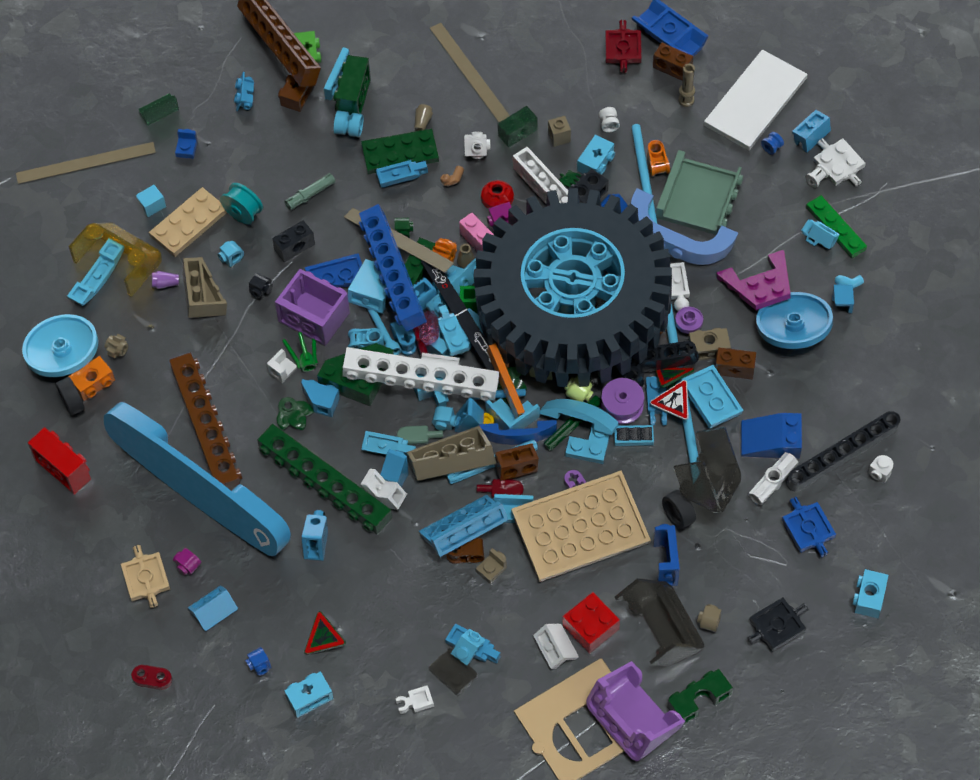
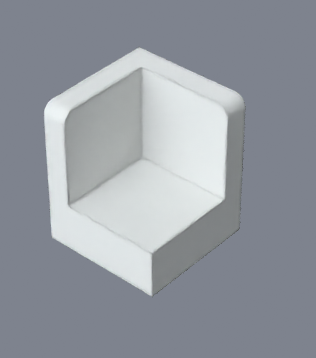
M281 349L267 363L269 374L283 383L297 369V365L287 359L285 351Z

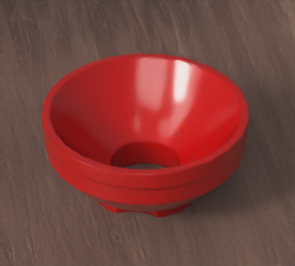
M494 180L488 182L482 188L481 201L488 209L510 202V205L513 203V189L505 181ZM494 187H500L502 188V192L496 194L492 192V189Z

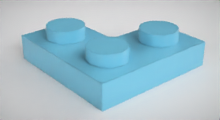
M592 423L589 440L569 436L565 457L603 464L610 435L594 430V424Z

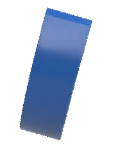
M557 420L537 421V428L499 430L498 423L479 424V426L491 442L505 445H520L532 439L538 442L550 437L557 430Z

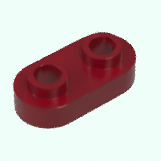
M138 665L131 673L133 682L140 687L165 690L171 686L173 680L170 671L160 667ZM140 672H145L143 676H138ZM160 675H164V676H165V677H164L163 679H161V680L158 679V677H159Z

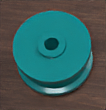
M232 183L229 186V192L220 197V203L225 211L243 224H251L254 221L255 214L261 213L263 210V204L258 196L240 183Z

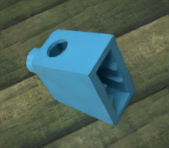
M316 510L313 515L309 514L306 517L302 533L304 559L324 560L328 525L325 512L321 510Z

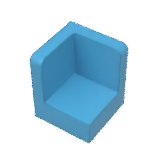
M834 285L832 301H834L835 306H848V313H852L854 307L853 285Z

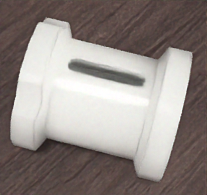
M818 164L813 172L805 176V179L810 186L816 188L819 186V182L827 178L830 173L823 164Z

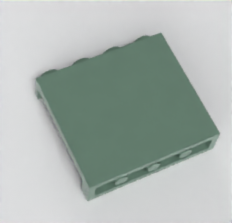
M678 150L656 209V218L717 235L721 225L726 227L728 221L726 216L732 212L733 204L731 202L736 200L738 194L736 188L738 185L741 186L744 175H741L742 167H739L736 173L686 159L685 152Z

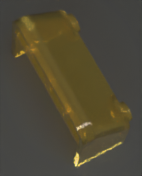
M92 223L87 225L68 246L73 262L77 264L98 239L107 241L110 238L125 247L123 252L128 255L129 264L135 267L124 279L128 295L132 297L161 264L162 256L160 251L114 223Z

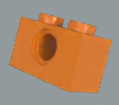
M100 356L68 376L73 381L83 401L94 397L97 392L109 387L115 381L113 371Z

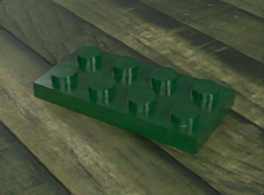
M432 129L361 141L368 174L376 173V170L409 160L416 163L426 161V164L439 162Z

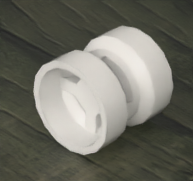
M606 107L599 112L602 130L605 132H613L620 127L619 120L616 118L617 112L615 108Z

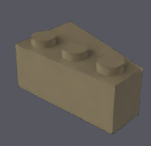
M183 258V278L188 318L226 315L227 302L219 292L220 289L213 281L203 258Z

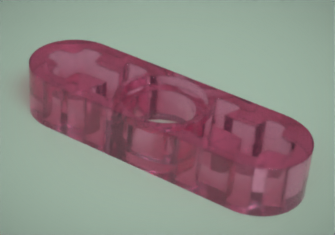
M433 310L424 313L427 322L419 325V338L426 346L434 343L439 337L438 316Z

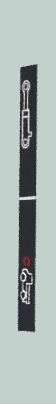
M422 260V264L456 316L488 370L494 371L487 353L489 343L443 271Z

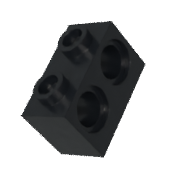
M591 169L588 173H584L580 180L569 188H578L579 195H583L579 196L580 203H587L590 189L599 191L601 198L608 191L609 180L594 169Z

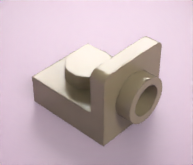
M492 548L489 551V556L476 568V572L491 584L507 568L505 555Z

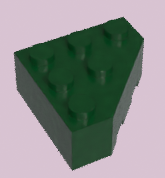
M378 343L360 348L361 350L394 355L393 349ZM345 354L325 360L317 374L318 383L332 385L339 389V395L371 406L383 383H371L363 379L352 380L342 376ZM366 365L359 366L361 368H367ZM385 368L378 369L380 371H386Z

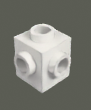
M472 132V135H465V156L480 159L487 155V150H490V139L486 138V134H483V132Z

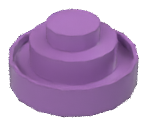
M684 307L676 314V327L681 332L687 334L700 330L703 325V315L700 310L694 307Z

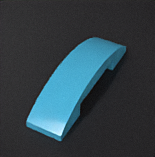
M108 238L98 252L100 256L81 283L77 282L67 298L82 306L89 302L114 271L125 247Z
M550 400L540 410V414L556 419L561 414L594 423V430L612 435L619 425V422L605 411L577 400Z

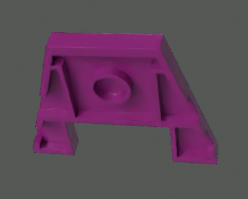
M784 250L768 255V261L773 268L772 270L743 280H739L732 267L716 272L717 279L720 282H725L731 291H736L740 298L755 310L791 298Z

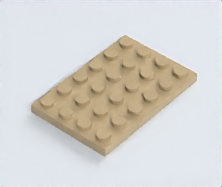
M622 470L511 509L539 582L651 542Z

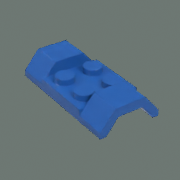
M652 0L649 8L639 17H632L635 23L644 28L645 32L658 42L665 43L693 57L703 48L708 39L706 33L660 0Z

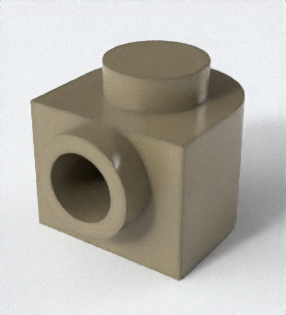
M707 604L704 612L700 611L697 623H700V628L716 632L721 619V609H718L715 605Z

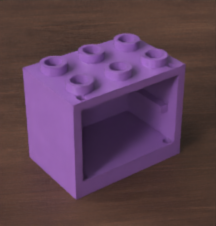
M302 269L298 270L275 301L278 322L297 332H301L311 339H315L316 342L324 346L327 345L350 313L348 294L344 289L336 288L327 280H321L311 272H305Z

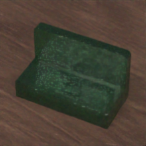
M169 93L138 110L146 124L150 125L178 111L179 107L175 95L171 96Z

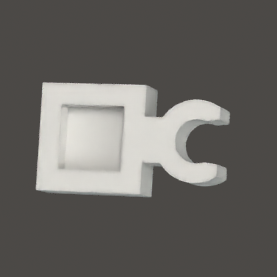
M428 685L408 691L409 697L407 698L399 696L395 699L396 704H405L404 707L399 708L400 714L406 713L412 707L414 713L434 707Z

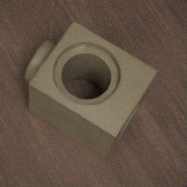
M565 116L548 120V135L553 147L571 142V129Z

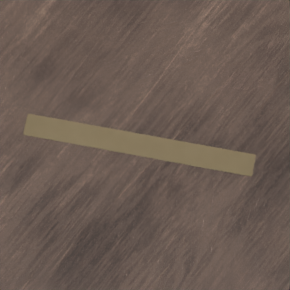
M442 23L430 27L436 38L500 123L510 118L511 116Z
M150 142L17 172L16 176L19 184L152 154L156 151L154 143Z
M352 208L344 217L360 226V211ZM391 229L399 248L443 272H446L453 265L454 262Z

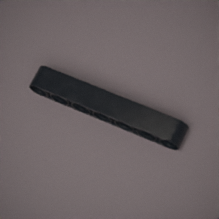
M894 411L884 413L791 470L786 482L788 489L794 492L804 489L895 433L901 421L899 414ZM886 421H891L894 425H890ZM875 430L879 434H873L871 431ZM855 440H860L863 444H859ZM841 449H844V450H846L848 453H846V454H845V453H842V452H840V450H841ZM824 459H829L832 463H827ZM808 469H814L816 473H812ZM793 478H797V479H799L801 482L796 483V482H794L792 479H793Z

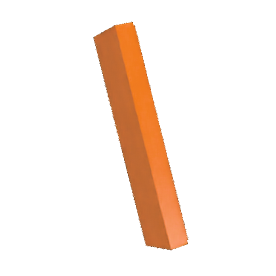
M489 345L488 356L494 370L499 371V382L516 419L525 410L497 345Z

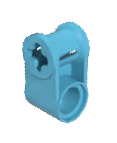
M378 328L351 329L348 331L350 338L349 348L360 349L375 343L385 345L383 334Z

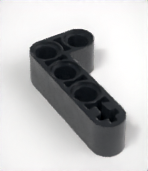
M692 341L657 345L655 349L648 347L647 358L641 364L637 361L631 363L630 371L624 374V378L632 379L636 377L633 381L637 382L642 388L644 385V372L693 365L699 360L696 345Z

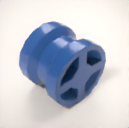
M771 132L768 138H764L761 141L762 148L770 155H773L777 148H781L784 145L782 137L776 132Z

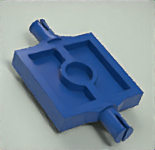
M797 497L790 499L795 510L790 514L782 516V522L799 552L816 547L821 557L826 556L828 551L824 543L835 538L836 533L819 503L801 506Z

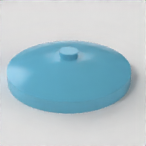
M70 314L54 316L40 322L27 334L22 347L23 357L28 367L39 375L46 377L66 376L80 370L92 360L98 349V335L92 323L81 316Z

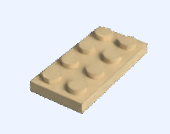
M202 187L149 232V235L171 255L176 257L227 212L222 207L220 201Z

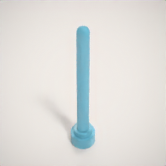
M367 308L376 327L383 334L385 346L393 349L394 355H399L402 351L399 343L392 340L377 311Z

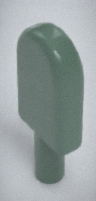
M426 425L405 426L398 430L397 437L408 440V445L428 444L430 438H443V430L428 431V426Z

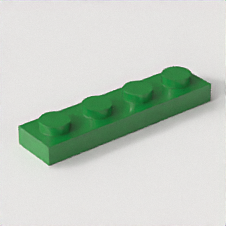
M822 195L806 204V209L817 221L840 234L836 242L851 259L867 249V245Z

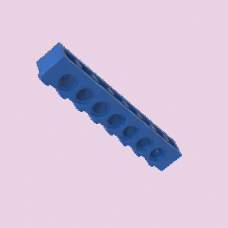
M379 204L360 212V227L363 232L366 231L364 238L368 245L371 244L369 251L373 258L376 257L374 264L377 270L382 273L379 277L383 285L386 284L387 286L384 290L388 298L392 299L389 303L392 310L397 312L395 319L398 325H403L407 332L426 323L427 320L385 213Z

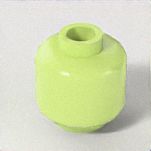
M578 375L572 376L567 387L564 388L567 397L581 402L584 400L589 401L594 393L591 390V382L589 386H579Z

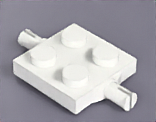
M823 138L819 140L817 144L823 151L814 157V162L817 165L823 164L830 173L828 178L835 185L849 179L855 186L860 185L862 181L856 176V173L865 167V162L843 138L832 145H828Z

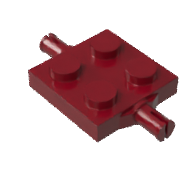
M622 20L619 21V29L605 30L606 63H620V71L622 73L623 67L624 73L628 71L627 63H641L642 59L641 30L627 29L626 20L623 21V25Z

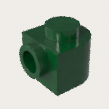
M409 217L394 218L395 231L410 238V232H413V221H409Z

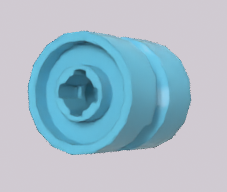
M338 110L334 120V133L340 135L348 133L349 136L360 137L364 122L363 114L352 113L349 115L348 112Z

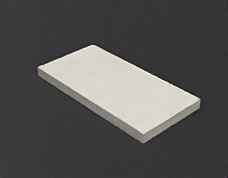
M761 50L705 119L704 126L749 151L807 79V73Z

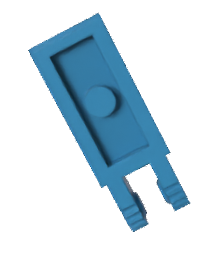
M646 377L650 425L654 426L656 423L655 414H662V425H667V412L652 406L650 403L651 400L666 392V387L661 388L658 377Z

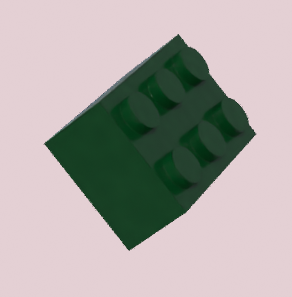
M348 55L346 62L342 64L343 74L338 78L339 88L334 92V101H336L335 111H345L349 115L352 113L362 114L371 81L369 58Z

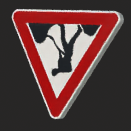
M681 381L651 400V405L679 418L688 420L687 381Z

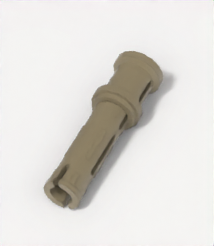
M690 63L685 64V67H683V81L679 88L680 95L678 101L684 107H689L694 103L695 87L693 86L695 67Z

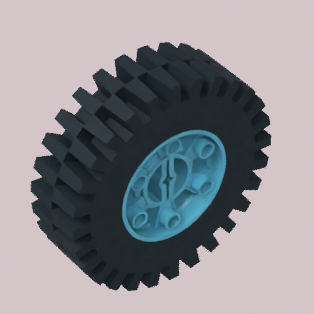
M568 188L567 203H559L557 191L552 190L547 191L546 207H541L535 195L527 198L526 215L517 205H514L508 210V223L499 217L493 223L494 235L485 234L482 240L483 251H477L476 269H474L475 296L480 327L483 334L487 333L489 345H497L502 359L507 365L515 359L518 373L526 376L533 366L536 381L546 383L550 371L555 372L557 386L567 387L569 373H577L579 386L584 387L590 384V373L597 371L601 383L611 381L612 366L615 365L620 374L624 375L630 371L631 357L641 364L647 358L648 346L655 349L659 344L660 331L665 332L668 325V314L671 312L672 267H670V253L668 249H664V238L660 231L653 234V222L647 216L639 221L637 207L629 204L621 213L620 198L611 195L605 206L601 207L600 192L591 189L587 203H580L578 188ZM605 270L609 274L602 277L600 271ZM529 288H545L546 291L534 299L529 292ZM597 297L607 301L605 304L595 309L594 306L597 302Z

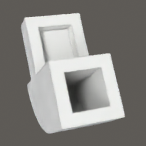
M369 469L361 483L362 487L370 495L390 509L398 510L407 495L397 482L385 481L376 469Z

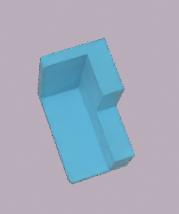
M500 398L494 403L490 400L486 401V413L493 416L494 422L498 423L502 430L524 429L540 417V406L538 404L533 406L529 401H526L522 404L525 412L515 419L511 408Z

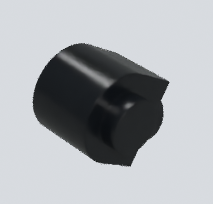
M256 273L249 282V292L255 298L263 299L273 288L272 280L260 273Z

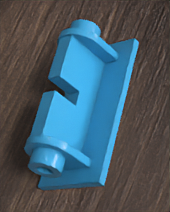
M243 72L235 83V88L237 89L234 97L236 111H238L240 106L245 110H249L253 106L254 80L252 77H245V72Z

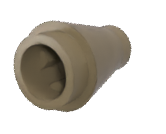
M420 104L416 108L415 131L425 130L433 115L430 106Z
M469 244L460 246L457 257L458 265L465 268L475 259Z

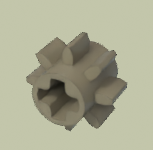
M120 334L109 336L105 342V348L108 351L107 355L113 358L124 356L128 350V344L125 341L126 337Z

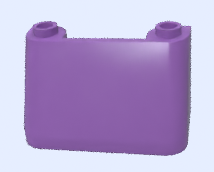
M631 661L598 679L586 702L590 712L629 757L639 761L682 728L685 721L674 710H670L666 714L661 711L640 687L642 672Z

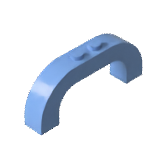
M638 188L634 192L631 204L638 208L639 221L647 216L653 222V234L660 231L664 238V249H668L670 255L674 258L692 264L706 265L722 260L732 250L738 232L721 225L713 239L705 242L695 241L655 223L648 214L654 195Z

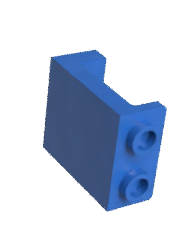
M662 524L655 527L653 544L654 547L666 548L667 563H659L657 584L658 587L678 586L680 567L675 525Z

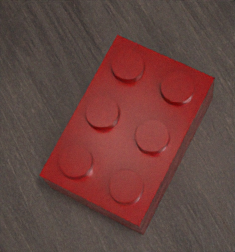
M44 427L27 442L33 458L75 495L91 480L90 469L86 465L87 461L80 453H74L73 448L67 442L63 443L60 441V437L53 430L50 432Z

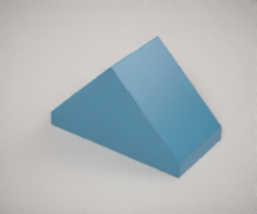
M468 398L457 412L455 432H463L483 424L484 410L472 398Z

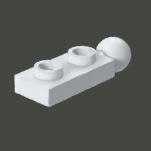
M684 262L670 264V267H672L671 300L676 299L674 307L677 311L684 307H689V302L686 298H689L690 293Z

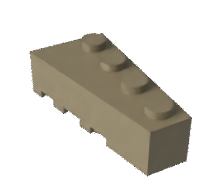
M480 426L407 452L412 472L417 480L496 464L492 445Z

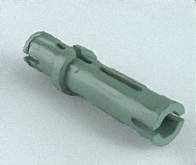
M328 173L303 190H298L295 195L284 201L286 207L291 211L298 205L307 203L308 199L336 182L335 178L331 173Z

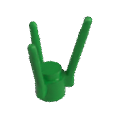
M298 333L303 350L299 359L286 339H283L282 341L296 362L298 369L308 372L316 368L318 361L315 339L312 338L311 355L310 352H307L302 333Z

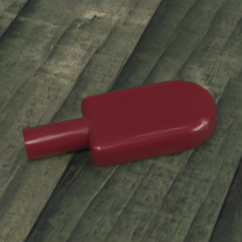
M417 326L412 330L422 356V353H428L420 326Z
M493 479L492 485L477 484V492H489L492 498H494V494L523 495L524 492L522 483L517 480L500 481V479Z

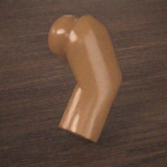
M456 166L453 175L443 174L440 178L442 184L449 187L459 183L464 168Z

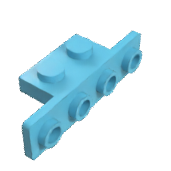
M476 258L464 269L452 265L444 272L459 297L460 286H472L474 284ZM433 282L432 285L436 289V296L426 304V307L432 317L437 319L440 316L438 307L446 305L448 308L449 306Z

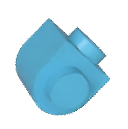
M227 241L220 247V252L217 255L222 263L225 262L229 267H232L243 258L244 251L235 241Z
M436 407L432 424L436 429L443 431L446 429L452 430L456 426L457 416L454 414L453 408Z

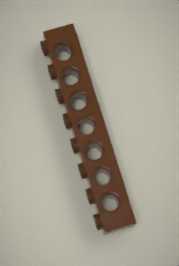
M238 0L237 7L299 86H316L321 67L267 0Z
M191 352L170 359L174 377L211 475L232 491L240 484V480L243 478L240 469H235L234 467L236 459L233 452L229 453L228 451L230 447L227 436L223 437L221 433L224 431L221 420L217 421L215 417L218 416L215 404H210L212 397L209 389L205 390L204 388L206 381L203 373L199 374L198 369H200L197 358L193 359ZM225 468L228 469V470L225 471V472H222V471H221L222 469H225Z

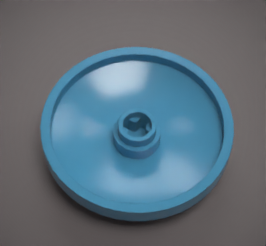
M790 292V299L759 309L756 323L760 336L768 343L781 348L799 349L817 344L830 333L833 326V313L828 303L820 297L809 293Z

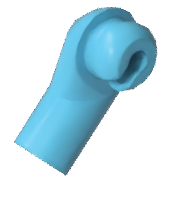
M838 275L835 278V283L837 285H853L854 289L863 284L864 280L861 275L853 279Z

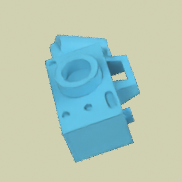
M807 220L801 229L802 233L807 236V242L814 246L820 243L828 249L835 245L840 235L823 223L813 220Z

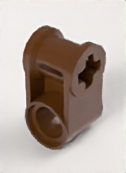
M476 537L447 553V560L452 564L482 562L485 559L483 540Z

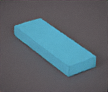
M342 48L325 84L324 95L327 100L333 98L334 92L338 88V78L343 74L342 64L346 62L347 56L350 55L347 48Z

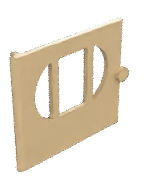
M602 658L514 710L517 718L534 742L532 746L533 752L537 755L542 754L558 780H579L625 752L602 726L612 744L593 756L588 757L563 720L587 705V697L596 681L611 673ZM556 724H559L582 761L566 759L556 750L552 739Z

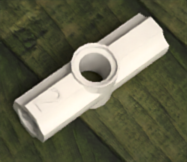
M785 452L773 467L766 470L764 477L754 486L748 496L754 503L762 506L771 494L781 487L782 482L788 477L790 471L797 467L799 462L792 454ZM770 477H775V478H777L778 480L772 481V480H770L769 478H770Z

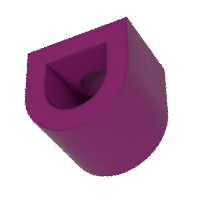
M186 547L182 552L176 553L173 561L177 564V570L183 575H191L201 564V560Z

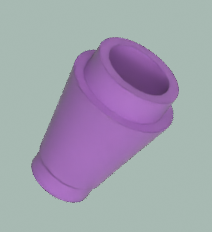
M162 271L152 272V287L161 289L179 285L178 274Z

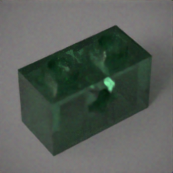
M528 106L523 107L498 123V136L508 147L538 130V117Z

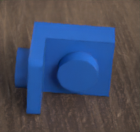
M178 129L176 157L194 159L198 142L196 131Z

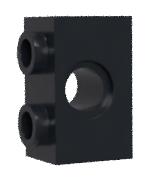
M304 220L272 238L274 250L284 263L315 245L314 233Z

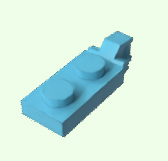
M446 305L438 307L440 318H437L438 326L450 355L454 356L469 351L468 343L454 313L449 314Z
M365 431L361 450L387 455L389 449L399 450L404 454L416 449V446L408 445V440Z

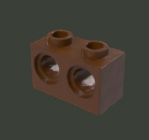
M661 43L653 55L654 69L682 81L683 67H685V64H693L692 55L665 43Z
M533 443L495 452L496 464L494 466L500 481L534 473L538 470L539 458Z

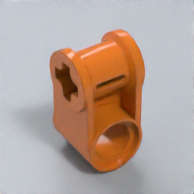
M659 140L651 141L647 149L651 176L665 172L670 174V165L663 143Z

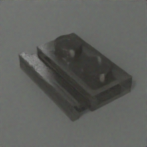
M449 647L444 654L429 666V671L456 696H459L475 678H478V673L472 667L465 665L451 654L453 650Z

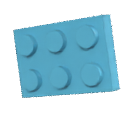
M714 365L681 379V381H687L688 396L710 429L743 413L744 410Z

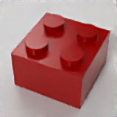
M592 592L563 616V627L590 654L620 629V619Z

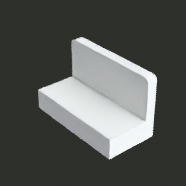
M545 624L533 635L551 669H557L566 660H576L579 657L561 624Z

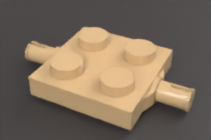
M137 545V548L134 546L135 558L121 564L131 601L148 598L150 608H154L152 600L155 607H157L158 603L155 595L170 590L160 553L143 555L141 545Z

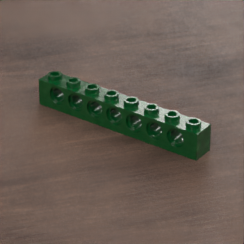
M273 423L257 439L258 449L264 456H270L278 466H284L293 477H299L308 488H314L320 497L329 499L335 508L344 510L350 519L359 521L368 532L372 531L378 535L392 519L390 508ZM279 446L283 447L282 449H279V450L275 449L276 447H279ZM292 457H297L296 460H290ZM306 468H312L310 471H305ZM323 478L327 479V480L324 481V482H320V481H319L320 479H323ZM337 489H341V490H342V491L339 492V493H335V492H334V491L337 490ZM351 500H356V501H357L356 503H353V504L349 503V501H351ZM366 511H371V512H372L371 514H368V515L364 514V512H366Z

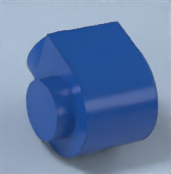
M262 647L247 654L248 659L245 661L250 671L254 669L257 675H264L272 668Z

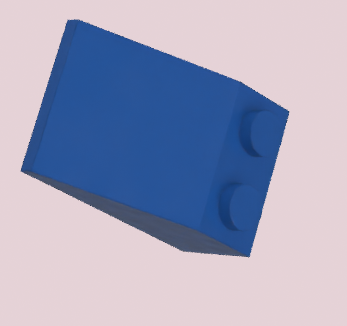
M778 413L741 421V457L781 458L786 452L792 454L796 459H800L802 450L801 413Z

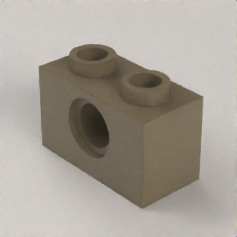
M714 328L707 331L696 330L689 333L688 341H692L696 345L699 353L698 361L717 359L718 347L731 349L727 328Z

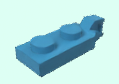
M411 160L376 170L381 188L416 179L420 175L428 173L426 161L416 163L411 162Z
M455 624L445 639V643L455 647L467 629ZM485 639L484 644L479 647L474 658L484 662L488 659L497 664L501 658V653L494 650V645Z

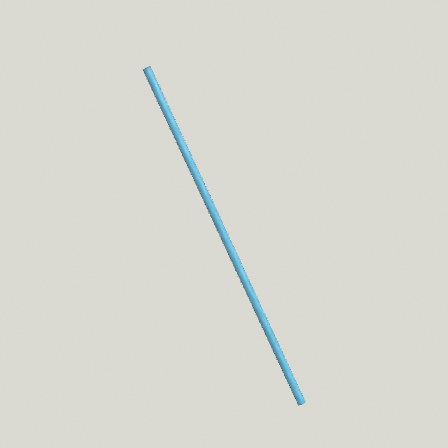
M634 124L631 128L642 191L652 195L641 127L639 124ZM652 200L648 214L657 223L654 201ZM672 303L666 328L669 344L678 342ZM688 399L689 418L688 420L682 419L695 496L703 497L705 496Z

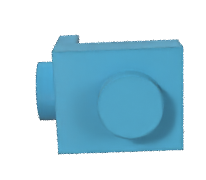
M468 629L460 637L451 654L465 665H468L479 647L484 644L485 639L479 633Z

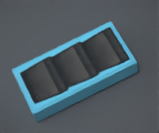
M653 425L618 426L614 431L615 446L654 445Z

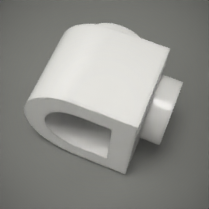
M885 455L876 457L870 465L868 473L875 480L885 483L892 472V459Z

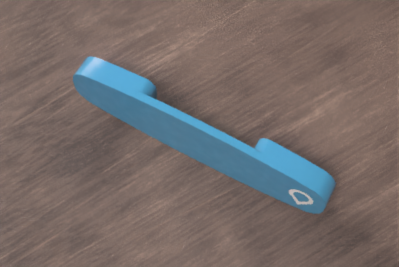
M125 402L117 403L104 415L105 430L117 445L165 484L228 530L269 556L277 555L290 542V529L278 513L241 484L231 491L193 461L168 444L167 432L160 424Z

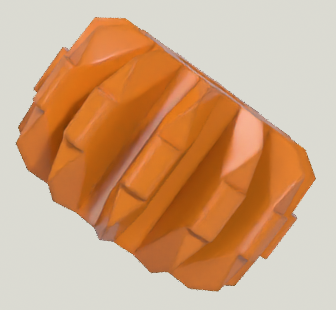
M440 238L436 241L432 251L454 262L457 246L451 240Z

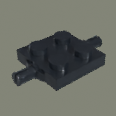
M784 597L780 598L750 616L749 620L756 628V632L747 637L748 641L752 645L762 639L773 652L806 632L807 628L801 622L800 615L808 611V607L803 603L794 609L787 603Z

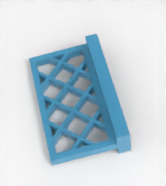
M485 495L421 529L419 533L435 549L437 555L441 557L509 519L503 504L500 501L495 502L488 495Z

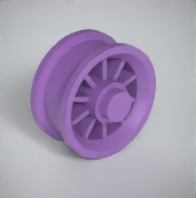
M614 379L607 383L602 391L601 409L615 418L619 424L632 423L643 412L644 392L641 386L631 379Z

